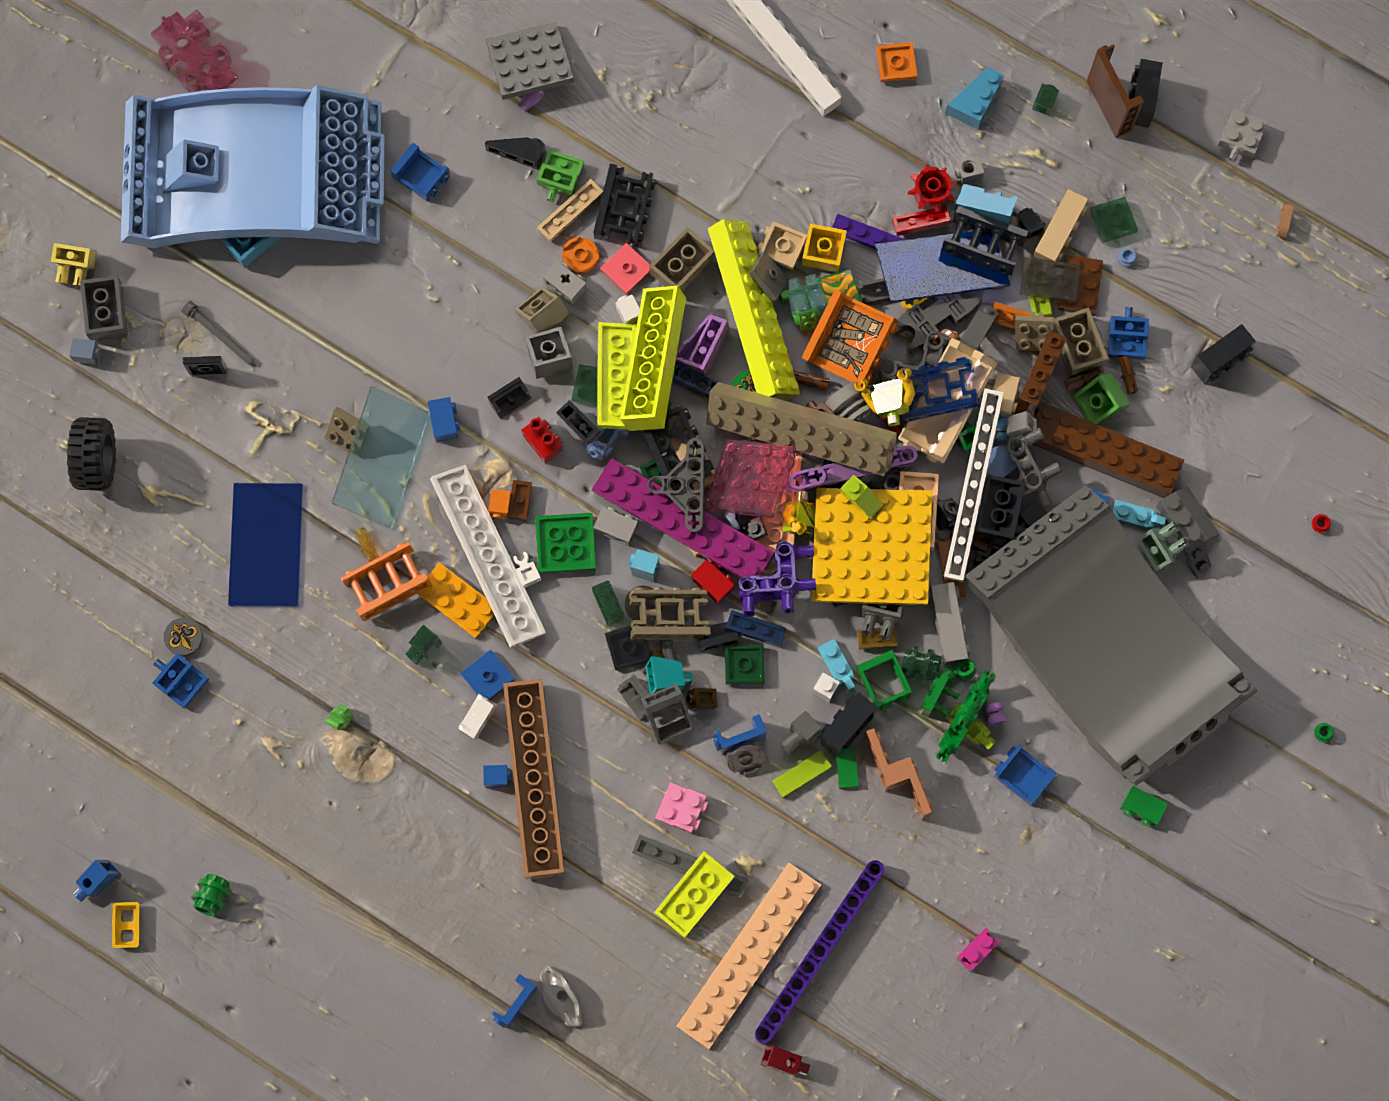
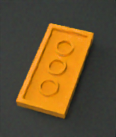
M439 562L428 575L432 586L419 592L417 595L476 639L495 616L486 597Z

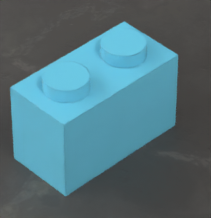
M637 549L636 554L632 553L629 569L632 571V576L654 582L660 565L659 556Z

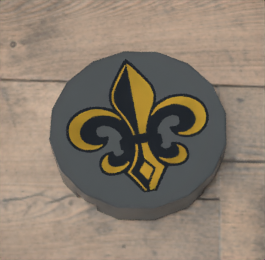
M175 619L167 625L164 631L165 645L175 655L177 653L180 656L194 654L202 644L203 633L201 627L192 619Z

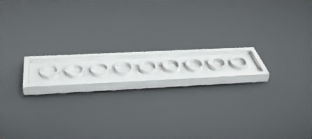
M466 465L432 476L430 480L509 647L512 648L545 635V629L521 583Z

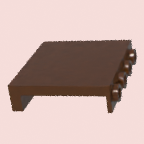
M1113 44L1111 46H1102L1097 50L1086 82L1116 138L1133 130L1144 101L1141 95L1130 100L1110 63L1115 48Z
M1052 331L1048 332L1021 393L1014 415L1025 411L1032 416L1034 415L1067 340L1066 337Z

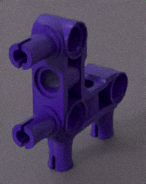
M782 541L777 544L775 551L776 569H778L776 574L766 577H759V575L743 577L739 581L740 600L743 602V614L745 617L755 615L754 601L782 600L783 613L792 614L794 612L793 598L799 591L816 590L815 578L798 579L796 578L795 560L813 558V545L796 547L794 544Z

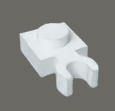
M523 552L524 560L519 561L514 556V561L520 567L516 571L523 587L526 588L541 581L534 562L529 563L527 553Z

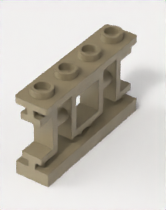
M643 587L634 588L629 594L630 606H639L640 620H633L631 623V640L708 639L711 635L710 627H708L709 621L699 620V606H706L708 603L706 597L708 591L701 588H692L691 590H683V588L664 590L661 587L654 588L653 590H645ZM645 600H655V609H646ZM683 600H693L692 609H684ZM661 606H677L678 621L661 620ZM646 617H655L656 627H645ZM684 617H693L694 627H683L685 624Z

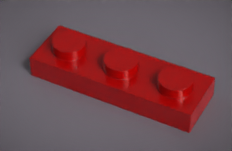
M947 206L940 207V212H937L934 208L892 217V223L896 236L951 225V219Z

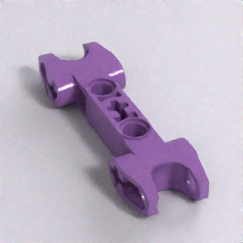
M912 446L895 448L892 466L888 471L904 468L918 458L916 448ZM902 454L907 456V460L902 457ZM836 462L822 467L795 472L783 483L786 492L795 494L798 491H809L825 485L829 486L846 482L853 475L859 479L875 475V473ZM793 479L799 482V486L794 485Z

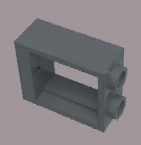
M677 684L640 698L658 744L668 742L673 738L695 730L683 695ZM678 702L684 718L657 729L652 713Z

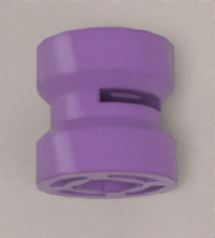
M1002 702L988 704L983 707L984 712L988 716V726L1007 722L1006 716L1002 712L1004 708Z

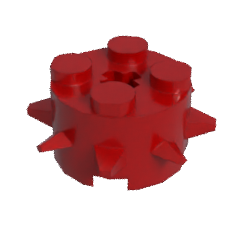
M926 164L925 169L919 175H910L914 182V188L907 193L914 196L919 204V209L929 210L935 208L937 212H940V207L946 205L947 202L954 203L955 199L951 195V189L958 183L951 180L949 174L946 173V167L939 170L938 167H929Z

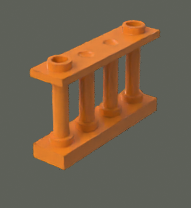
M409 541L397 545L394 550L356 570L348 571L341 577L345 586H352L361 606L356 610L364 622L432 586L425 573L419 574L409 554L414 552V549ZM403 558L413 577L412 580L405 584L400 580L392 564ZM386 567L395 585L394 590L388 593L384 591L375 573ZM369 576L378 594L377 599L368 602L358 582Z

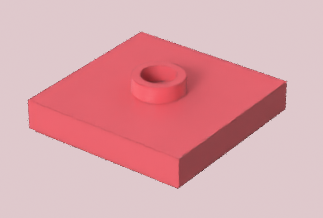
M626 243L600 270L627 295L649 274L650 264Z

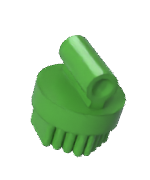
M341 704L330 712V717L326 718L325 723L337 730H341L350 724L354 715L348 707Z

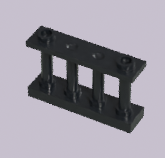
M958 206L953 220L954 223H957L956 229L951 239L945 237L941 251L1012 276L1016 263L1011 260L1017 245L1024 246L1029 231ZM964 227L975 230L969 246L958 242ZM982 233L993 236L987 252L976 249ZM1000 239L1010 242L1004 258L993 255Z

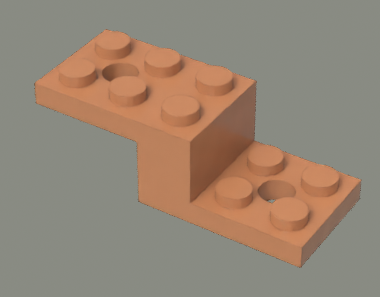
M874 728L866 731L864 739L885 792L907 784L920 819L928 818L933 805L930 798H926L924 794L926 787L923 780H919L917 776L919 770L916 762L908 757L888 765L890 760L886 750L882 751L881 744L883 742L879 732L876 733Z

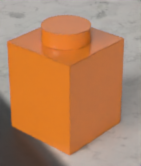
M491 490L488 511L492 518L498 520L508 518L511 491Z

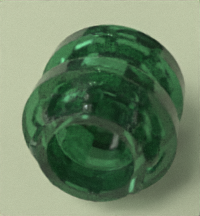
M915 646L913 649L909 648L905 651L901 669L904 674H907L908 679L914 680L916 675L922 676V682L928 683L929 680H935L938 677L942 658L933 649H929L926 654L921 652L920 646Z

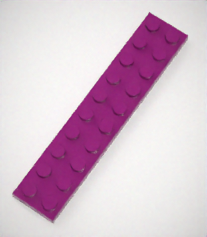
M610 459L591 489L593 493L738 577L743 578L757 575L761 577L773 558L774 551L704 512L702 530L697 533L689 531L685 524V513L667 494L652 493L648 488L649 479L616 460ZM652 483L653 490L658 491L662 488L656 483ZM690 504V508L692 510L698 509L696 506ZM689 512V516L693 515V522H690L689 525L696 529V526L700 524V522L696 521V515L700 516V513Z

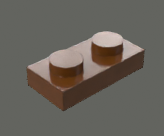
M513 480L508 510L509 519L527 521L532 482Z

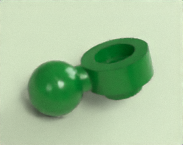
M964 659L957 664L956 669L948 667L942 673L949 676L946 683H952L957 676L964 680L971 679L976 674L977 668L972 660Z

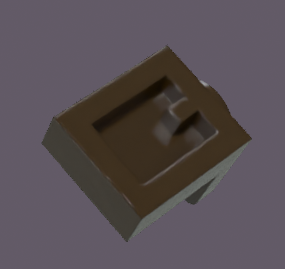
M694 688L689 690L686 695L688 710L716 709L717 690L713 688Z

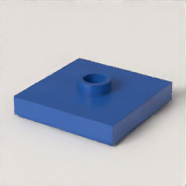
M491 649L460 673L477 695L481 694L489 700L504 689L503 683H510L515 680Z

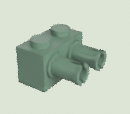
M1172 521L1162 529L1159 527L1153 528L1136 539L1156 572L1165 569L1179 560L1177 555L1190 546L1189 543L1184 544L1188 541L1185 537H1182L1172 545L1168 543L1167 538L1180 531L1179 526L1175 527L1178 525L1175 521Z

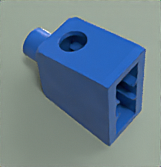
M95 860L76 880L79 888L73 894L81 902L87 896H98L121 873L109 860Z

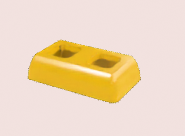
M138 902L113 904V948L139 946L140 905ZM133 910L134 920L132 922H122V911ZM123 930H133L134 940L122 942L121 932Z

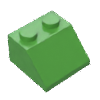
M1111 373L1099 375L1073 395L1088 421L1097 425L1117 415L1130 405V402Z

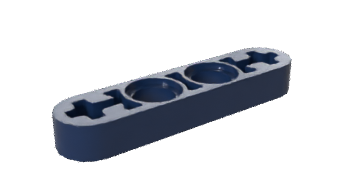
M675 362L672 382L709 399L710 392L708 391L711 386L714 387L718 382ZM686 373L689 375L690 380L683 381L680 375ZM699 381L705 382L707 388L700 389L697 383Z

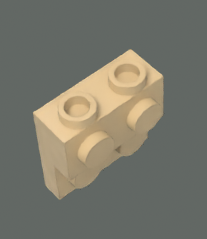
M773 221L771 227L767 226L764 232V237H766L764 242H760L758 245V257L760 253L766 251L776 264L793 270L807 235Z

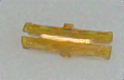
M365 527L359 528L360 532L356 530L354 535L361 545V552L365 553L368 561L371 562L373 558H379L374 548L375 544L373 541L371 542Z

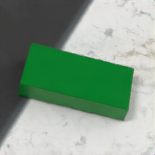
M855 748L842 749L840 757H836L839 789L859 787Z

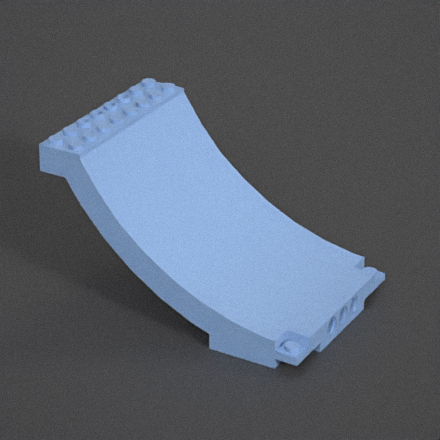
M316 85L313 89L230 88L177 94L158 99L133 95L126 101L121 242L150 248L206 239L238 237H294L357 243L359 241L379 243L380 206L384 204L385 134H381V102L368 100L366 95Z

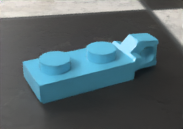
M1119 500L1114 502L1112 511L1119 522L1144 529H1153V526L1163 528L1166 518L1156 515L1157 512L1152 509Z
M835 639L818 647L819 654L832 677L840 682L839 685L843 684L847 692L855 689V685L851 680L854 678L853 671Z

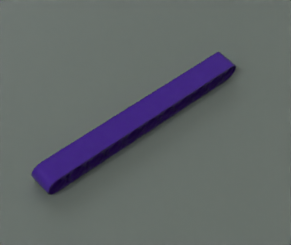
M872 860L867 864L755 1031V1039L758 1043L767 1044L771 1041L884 872V866L880 861ZM872 865L878 866L880 873L877 875L871 874L869 867ZM862 881L867 882L869 889L861 891L858 884ZM855 898L858 901V906L850 907L847 900ZM844 914L847 917V922L844 924L838 923L836 916ZM828 930L834 931L836 938L828 940L825 937V932ZM822 947L825 950V955L822 957L816 956L814 949ZM806 963L812 964L814 971L812 973H805L803 965ZM796 979L800 980L803 984L800 990H795L792 987V982ZM783 996H788L791 998L792 1004L785 1007L781 1004L780 999ZM771 1013H778L781 1019L778 1023L770 1021L769 1016ZM761 1029L767 1030L769 1038L761 1040L758 1037V1032Z

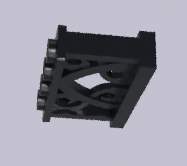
M681 405L667 411L665 429L642 430L662 476H667L674 469L669 467L670 462L674 461L678 464L681 462L676 457L663 456L671 445V437L688 443L690 439L697 438L696 436L699 435L696 426H691L689 419L692 417L688 409H684ZM680 417L682 425L677 427L675 421L672 426L673 430L669 429L671 418ZM686 428L690 436L683 433L686 430ZM664 436H666V437H667L666 445H664V446L659 445V441H660V440H664V441H665ZM694 442V445L691 446V448L695 451V448L697 450L698 448H701V446H699L697 442ZM690 455V458H692V457L701 458V455H700V456ZM706 457L704 479L713 476L711 470L714 469L711 460L706 459ZM693 461L690 464V467L692 469H697L694 467V463L697 461ZM676 480L671 483V489L677 491L681 488V482L676 484ZM693 480V481L690 483V486L693 485V484H695V483H697V482H699V481H698V480Z

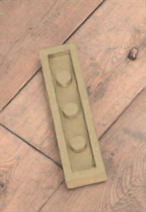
M590 179L537 227V230L551 242L602 196L603 190Z

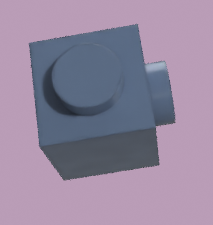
M73 338L69 356L73 362L96 365V360L100 358L101 349L96 341Z

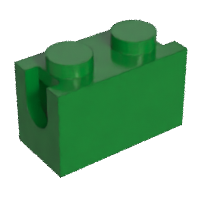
M1132 786L1120 809L1123 810V814L1127 817H1136L1141 820L1143 825L1151 828L1158 825L1168 803Z

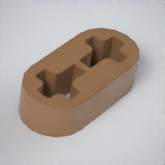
M1283 204L1276 236L1286 238L1291 222L1293 204Z

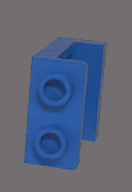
M414 142L390 170L394 179L427 202L430 198L436 196L438 188L442 183L445 184L450 177L449 168L446 165L443 167L424 154Z
M760 714L752 717L753 729L733 737L723 739L720 730H716L715 737H713L716 750H720L722 755H724L732 747L740 743H756L766 739L767 731Z
M1019 744L1017 748L1013 746L1006 754L1009 758L1005 763L1001 761L994 770L997 773L994 777L1031 806L1057 773L1052 769H1047L1023 750V746Z
M521 974L518 975L515 981L524 989L504 1016H501L494 1010L491 1013L494 1016V1022L503 1028L506 1025L508 1027L512 1026L538 989L535 984Z

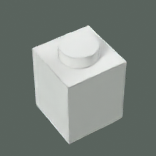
M633 295L620 297L615 303L623 323L634 324L638 322L640 308Z
M1027 411L1007 417V426L1005 428L1007 435L1014 438L1020 434L1026 435L1036 430V419Z
M822 673L812 693L829 703L840 682Z

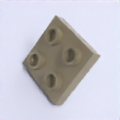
M1032 312L1030 316L1016 315V350L1040 351L1048 332H1054V317H1043L1042 312L1039 315H1035V312Z
M336 407L333 411L325 439L357 457L361 453L370 425L343 409Z

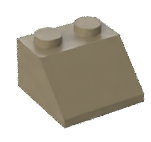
M543 286L514 309L535 333L551 330L553 326L562 322L569 314L560 298Z

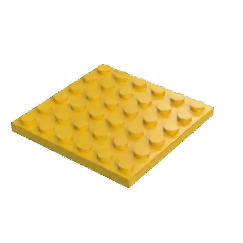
M817 488L812 579L815 578L816 590H812L811 601L928 605L932 491L870 489L883 503V507L870 519L842 495L841 489Z

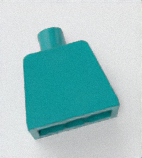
M651 656L645 666L650 694L677 684L680 691H682L685 684H692L693 682L692 673H683L682 664L679 661Z

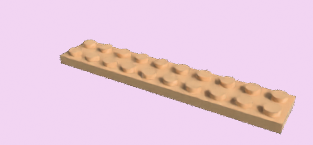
M788 863L676 1027L707 1049H710L821 887V884L791 863Z

